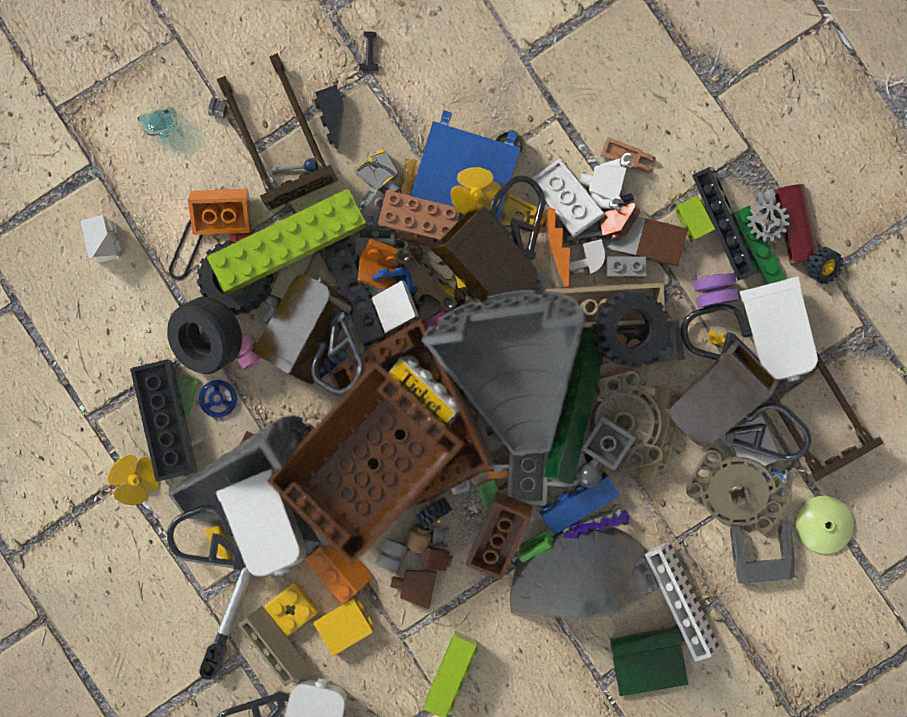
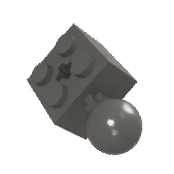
M606 415L602 416L581 449L594 458L590 463H585L579 467L577 471L579 484L586 488L597 486L601 481L602 474L600 469L603 464L613 471L617 470L638 436ZM606 439H612L614 446L608 447Z

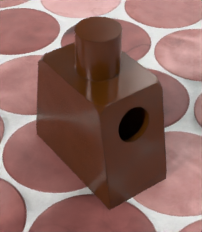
M406 570L404 578L392 577L390 587L401 589V599L425 609H430L437 571Z

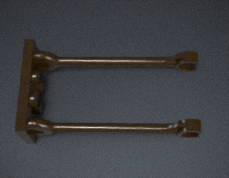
M278 53L269 56L276 74L281 80L319 167V170L315 172L301 174L294 181L288 180L283 182L278 188H273L235 101L229 81L226 76L217 79L263 182L266 193L260 195L268 211L338 181L332 166H326Z
M817 350L816 365L855 428L856 436L861 445L848 447L841 451L842 456L837 455L825 460L824 463L826 465L821 466L816 457L808 450L804 455L806 464L811 471L810 474L805 476L807 483L821 480L884 444L881 437L872 438L868 430L861 425ZM773 392L772 396L769 397L771 402L781 403L776 393ZM777 410L799 449H801L804 445V440L795 425L783 412Z

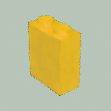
M355 596L313 622L332 656L374 631L373 627L375 624L370 616L366 617L363 612L365 609L360 599L356 600Z

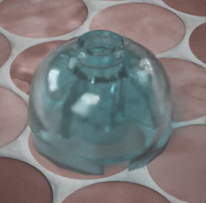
M174 107L162 108L137 117L141 129L151 137L157 136L158 139L169 137V132L174 130L177 124Z

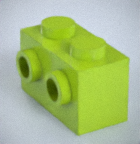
M698 195L674 208L681 225L688 229L687 236L691 243L715 230L712 220L705 210L706 206L703 200L699 199Z

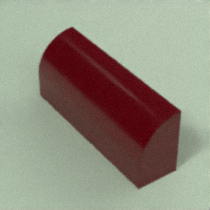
M796 184L777 188L774 191L776 202L781 203L780 209L786 208L783 214L789 215L785 219L786 222H789V225H784L783 228L786 229V233L783 232L790 265L810 261L809 257L810 255L814 256L813 252L815 250L818 251V245L804 184Z

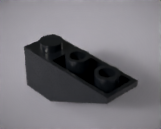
M336 84L315 92L317 98L314 99L317 110H322L323 116H320L323 127H328L330 132L326 134L330 145L334 144L335 149H338L344 104Z

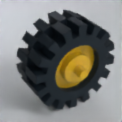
M820 247L818 251L815 250L813 252L814 256L810 255L809 258L811 260L807 261L809 266L806 267V271H808L807 275L819 283L829 284V281H834L833 277L837 278V273L841 272L842 269L840 267L843 266L841 262L843 258L841 254L828 247Z
M443 497L433 504L430 502L426 503L428 507L415 516L424 529L435 521L438 523L442 522L440 518L453 509L446 498Z

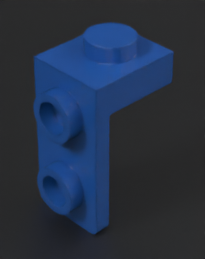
M405 267L396 268L391 272L389 269L378 270V274L372 275V280L397 278V283L405 281L410 295L417 293L416 286L412 283V275L409 270H405Z

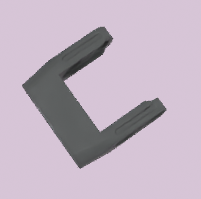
M789 520L781 521L778 529L781 559L746 562L744 537L740 527H730L733 563L739 584L794 578L795 556Z

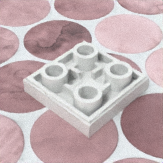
M400 281L372 297L385 333H389L419 317L405 281Z

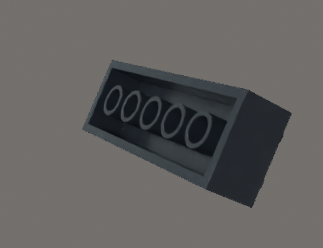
M166 359L130 368L155 481L159 482L197 473L198 470L172 360Z

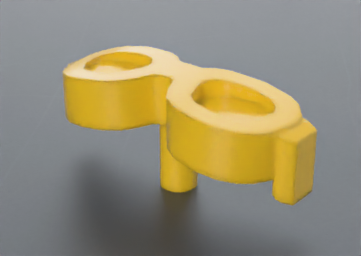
M710 329L708 333L709 341L712 344H721L723 348L725 333H722L720 336Z

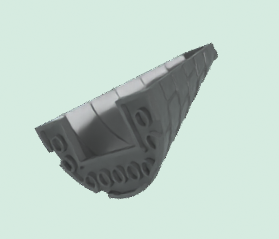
M535 290L512 291L488 296V300L481 304L472 301L438 319L439 325L436 328L431 326L428 328L422 338L423 343L435 354L438 362L466 393L468 400L480 412L483 419L495 431L513 455L524 456L530 453H546L550 451L567 389V381L579 342V335L584 322L583 309L581 306H577V301L568 295L554 291H546L541 295H536Z
M299 416L281 417L250 439L221 456L212 464L204 467L194 476L187 478L175 487H171L168 495L181 513L202 505H213L224 511L216 494L217 491L271 469L268 467L270 462L275 470L283 469L286 459L310 434L314 427L310 423H303V418ZM291 506L304 542L331 547ZM203 512L188 518L223 526L220 517L213 512Z
M607 525L604 531L591 529L587 535L580 534L575 539L564 537V530L552 537V548L525 562L519 561L510 589L511 613L586 618L619 612L642 599L645 595L655 591L660 586L645 557L647 550L626 532Z

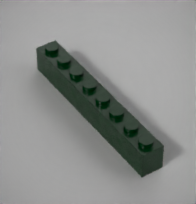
M582 327L579 335V342L567 381L562 409L543 476L559 483H574L603 359V352L598 351L596 347L598 342L593 341L592 335L595 334V330L592 327Z

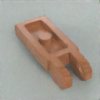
M607 137L600 154L601 157L613 161L622 158L625 153H630L634 156L633 159L629 160L634 163V166L631 168L651 173L652 168L638 162L640 157L648 162H655L656 157L643 152L641 149Z

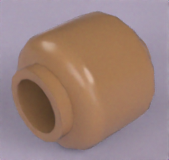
M419 524L409 529L405 545L409 548L410 553L420 555V553L426 552L433 538L428 527L423 529L422 525Z

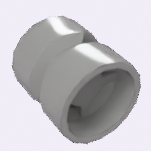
M385 538L382 545L383 553H379L376 564L388 570L399 572L402 565L401 558L405 557L408 547L395 540Z

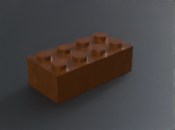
M496 491L468 553L466 566L502 580L531 518L533 506Z

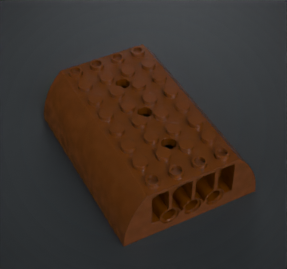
M374 362L285 461L283 469H277L267 482L353 566L461 449L464 441L449 424L399 377L381 364ZM399 429H403L406 432V437L403 440H398L396 437V432ZM373 458L379 461V466L375 470L371 469L369 465ZM347 487L352 490V496L349 499L343 496V490Z

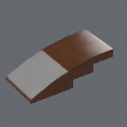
M637 217L627 235L621 236V239L616 241L604 238L603 247L604 249L628 256L646 257L647 260L678 266L688 229L648 218Z

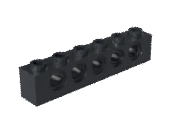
M708 167L693 174L692 177L737 280L739 281L759 273L714 167Z
M347 236L325 247L324 250L342 295L351 301L352 308L350 314L361 342L366 347L386 339L384 336L385 331L382 323H379L377 319L378 313L375 305L371 304L370 298L373 296L369 287L365 288L364 284L358 281L359 270L356 264L359 262L355 252H350L349 247L352 244ZM338 251H346L343 257L339 258L336 256ZM347 267L353 269L349 275L343 274L344 269ZM352 285H359V290L351 292L350 288ZM366 302L367 306L364 309H357L358 303ZM367 319L374 320L371 327L364 326V322Z

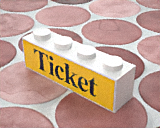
M410 355L401 357L390 370L447 424L451 425L460 415L453 397L446 392V388L442 384L437 383L432 378L433 376L429 371L424 370L419 365L416 358Z

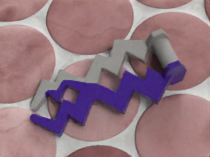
M616 504L613 506L612 511L598 512L597 517L591 516L587 522H575L574 525L564 529L563 535L567 538L577 539L580 534L587 535L591 529L604 531L607 525L618 527L621 523L625 526L629 524L630 516L627 510H622L621 506Z

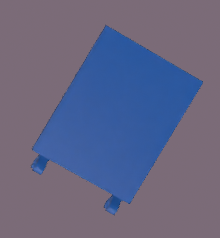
M443 110L440 123L432 122L411 196L455 207L452 203L450 192L453 187L462 186L458 182L457 176L461 171L473 167H481L491 171L493 181L498 182L502 188L512 178L521 148L514 146L518 133L509 130L506 143H502L449 126L452 113ZM507 192L502 196L496 207V214L498 219L500 217ZM461 212L459 214V219L464 215Z

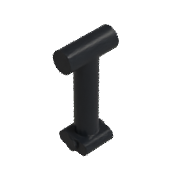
M364 31L366 59L365 63H359V71H378L379 64H373L374 38L377 37V33Z

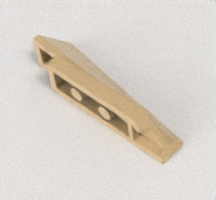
M654 386V388L659 393L657 404L662 415V431L655 445H659L663 449L664 456L660 462L641 467L640 478L652 482L658 472H664L668 467L679 428L672 420L670 411L682 394L659 386ZM655 408V419H658V413ZM655 424V430L653 432V435L655 436L658 432L659 424ZM651 449L649 455L652 459H658L660 452L657 449Z

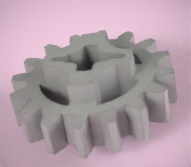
M763 200L762 206L756 203L757 209H750L753 215L747 216V219L751 220V223L747 224V226L753 227L750 233L756 232L757 239L763 236V241H766L767 237L774 241L775 235L781 238L780 232L786 233V229L783 228L784 225H789V222L785 221L789 215L783 214L786 208L780 209L781 203L779 202L776 206L773 205V200L769 204H766V201ZM767 208L765 214L762 216L757 215L761 209ZM774 209L780 213L781 219L774 216ZM769 211H771L770 216L774 222L770 223L766 230V224L762 220L767 218ZM755 222L763 226V232L757 229ZM775 225L780 226L777 231L770 233L772 227Z

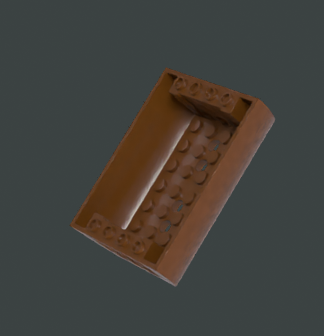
M419 320L362 353L365 363L364 373L374 362L391 370L401 357L410 355L416 358L419 365L424 370L429 371L437 383L442 384L446 388V392L453 397L460 411V415L450 426L462 438L464 445L405 510L425 503L492 469L496 465L458 384L438 362L435 354L423 343L422 338L430 327L427 320ZM356 358L328 373L335 388L344 389L352 383L358 370ZM376 458L370 461L373 470L379 466V461Z

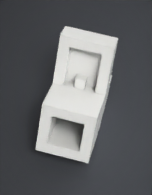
M602 239L582 244L584 259L569 263V273L573 272L576 275L584 273V269H587L590 276L600 269L605 259Z

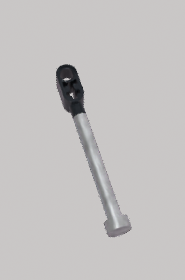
M247 567L243 568L240 572L216 638L206 650L199 669L203 679H213L219 673L227 652L225 644L252 576ZM218 647V651L221 653H219L214 660L212 659L215 654V651L213 649ZM206 665L213 666V674L206 672Z

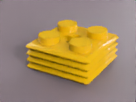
M296 582L292 583L264 606L287 637L318 613L317 608ZM287 605H294L296 607L294 610L295 614L287 612Z

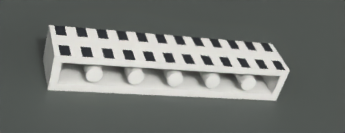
M667 542L654 547L645 554V557L695 662L713 656L720 649V646L671 543Z

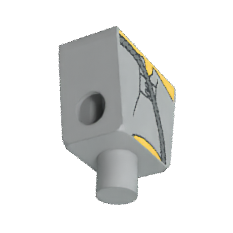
M383 147L355 169L357 176L370 187L380 192L384 188L394 192L400 189L394 182L399 177L398 172Z

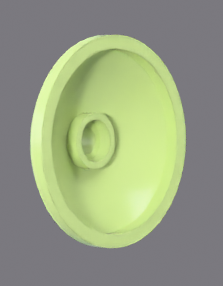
M817 496L809 499L801 506L796 516L795 527L800 541L807 548L814 552L828 554L839 551L850 541L854 530V520L851 511L841 500L831 496ZM827 522L831 523V527L829 529L825 527V524Z

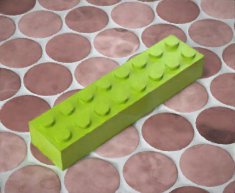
M346 189L207 256V259L227 296L366 228V222L349 189Z

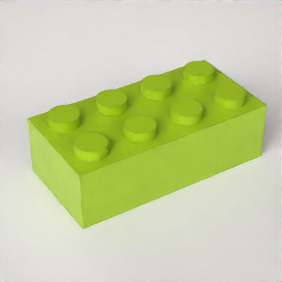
M454 631L424 701L423 710L439 717H446L447 714L451 715L455 706V700L453 699L455 696H459L463 687L461 680L463 677L467 678L471 668L469 664L470 659L474 660L478 652L475 639Z

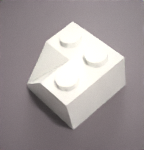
M104 215L80 220L90 259L101 263L121 258L119 252H122L120 242L116 240L115 234L118 231L115 222L112 223Z

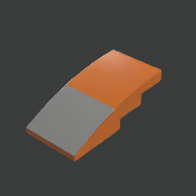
M548 208L546 212V238L549 256L560 287L568 288L570 248H562L563 228H555L556 209Z

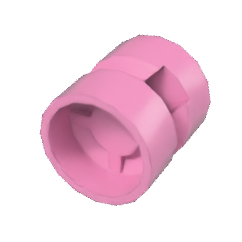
M251 334L242 337V347L238 355V362L243 370L263 359L252 352L256 343Z

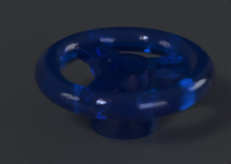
M224 380L208 382L203 386L199 394L201 409L208 416L214 418H222L229 415L237 403L235 389ZM220 386L228 389L231 394V401L224 398L223 393L220 392ZM213 387L214 391L208 396L209 402L205 404V394L208 389ZM216 395L220 396L219 402H215L214 400ZM222 404L228 406L222 412L210 410L213 406H220Z

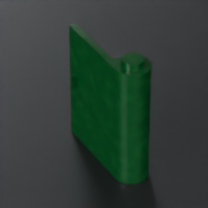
M679 626L609 639L619 696L689 685L681 647L685 639Z

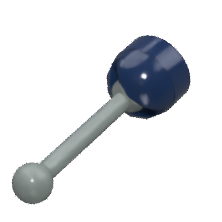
M309 158L303 165L280 168L274 166L272 172L277 174L279 171L305 169L306 172L312 173L318 170V165L315 158Z

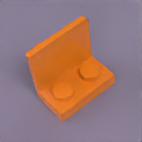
M370 238L360 252L358 281L384 291L395 285V278L372 280V275L378 274V270L389 269L390 272L394 271L400 264L396 259V252L399 249Z

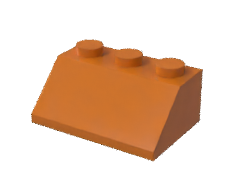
M248 188L190 192L188 205L193 235L250 233Z
M322 545L305 559L342 605L374 578L360 560L352 566L332 546L326 547Z

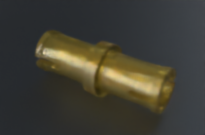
M405 159L403 175L400 177V180H402L400 193L411 196L412 185L416 179L414 177L416 160Z

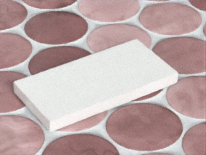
M560 158L532 177L541 186L545 195V203L550 209H556V217L573 238L605 216L604 212Z

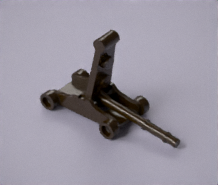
M419 245L400 248L396 252V259L400 263L405 264L412 275V283L419 289L412 299L416 309L419 310L422 307L427 294L440 301L442 308L448 311L454 310L465 303V293L460 290L455 291L422 257L423 249ZM405 324L387 333V335L391 337L400 332Z

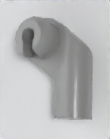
M269 295L265 300L269 307L261 318L267 324L270 322L279 304L278 298L273 295Z

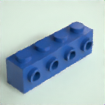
M605 472L601 473V481L597 486L586 488L578 484L572 492L564 493L559 496L557 501L547 503L542 507L539 513L554 535L620 496Z

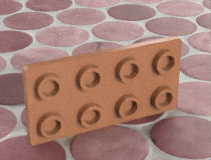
M386 190L378 225L396 230L395 238L432 247L433 240L439 241L457 223L460 212L453 206Z

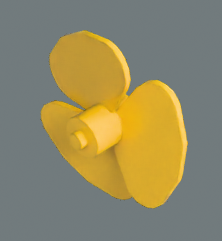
M473 167L463 170L458 174L457 180L462 186L453 187L450 195L455 208L463 214L470 209L476 208V201L477 207L485 206L489 211L490 202L493 196L501 189V185L493 181L491 171L481 167Z
M126 455L115 462L107 476L108 483L114 486L120 485L115 488L113 495L116 500L125 505H137L145 502L148 496L146 490L155 491L159 487V482L155 481L151 460L147 457H141L137 461L135 456Z

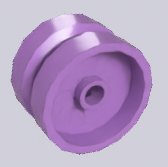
M735 273L715 274L693 281L696 292H707L696 298L698 308L739 301V290L726 289L737 283Z

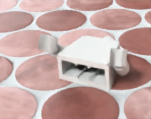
M625 153L622 158L595 166L593 175L581 174L580 184L590 187L589 195L601 209L614 208L616 211L621 210L618 204L624 203L620 198L626 175L625 165L630 168L634 166V163L629 161L634 158L630 153Z

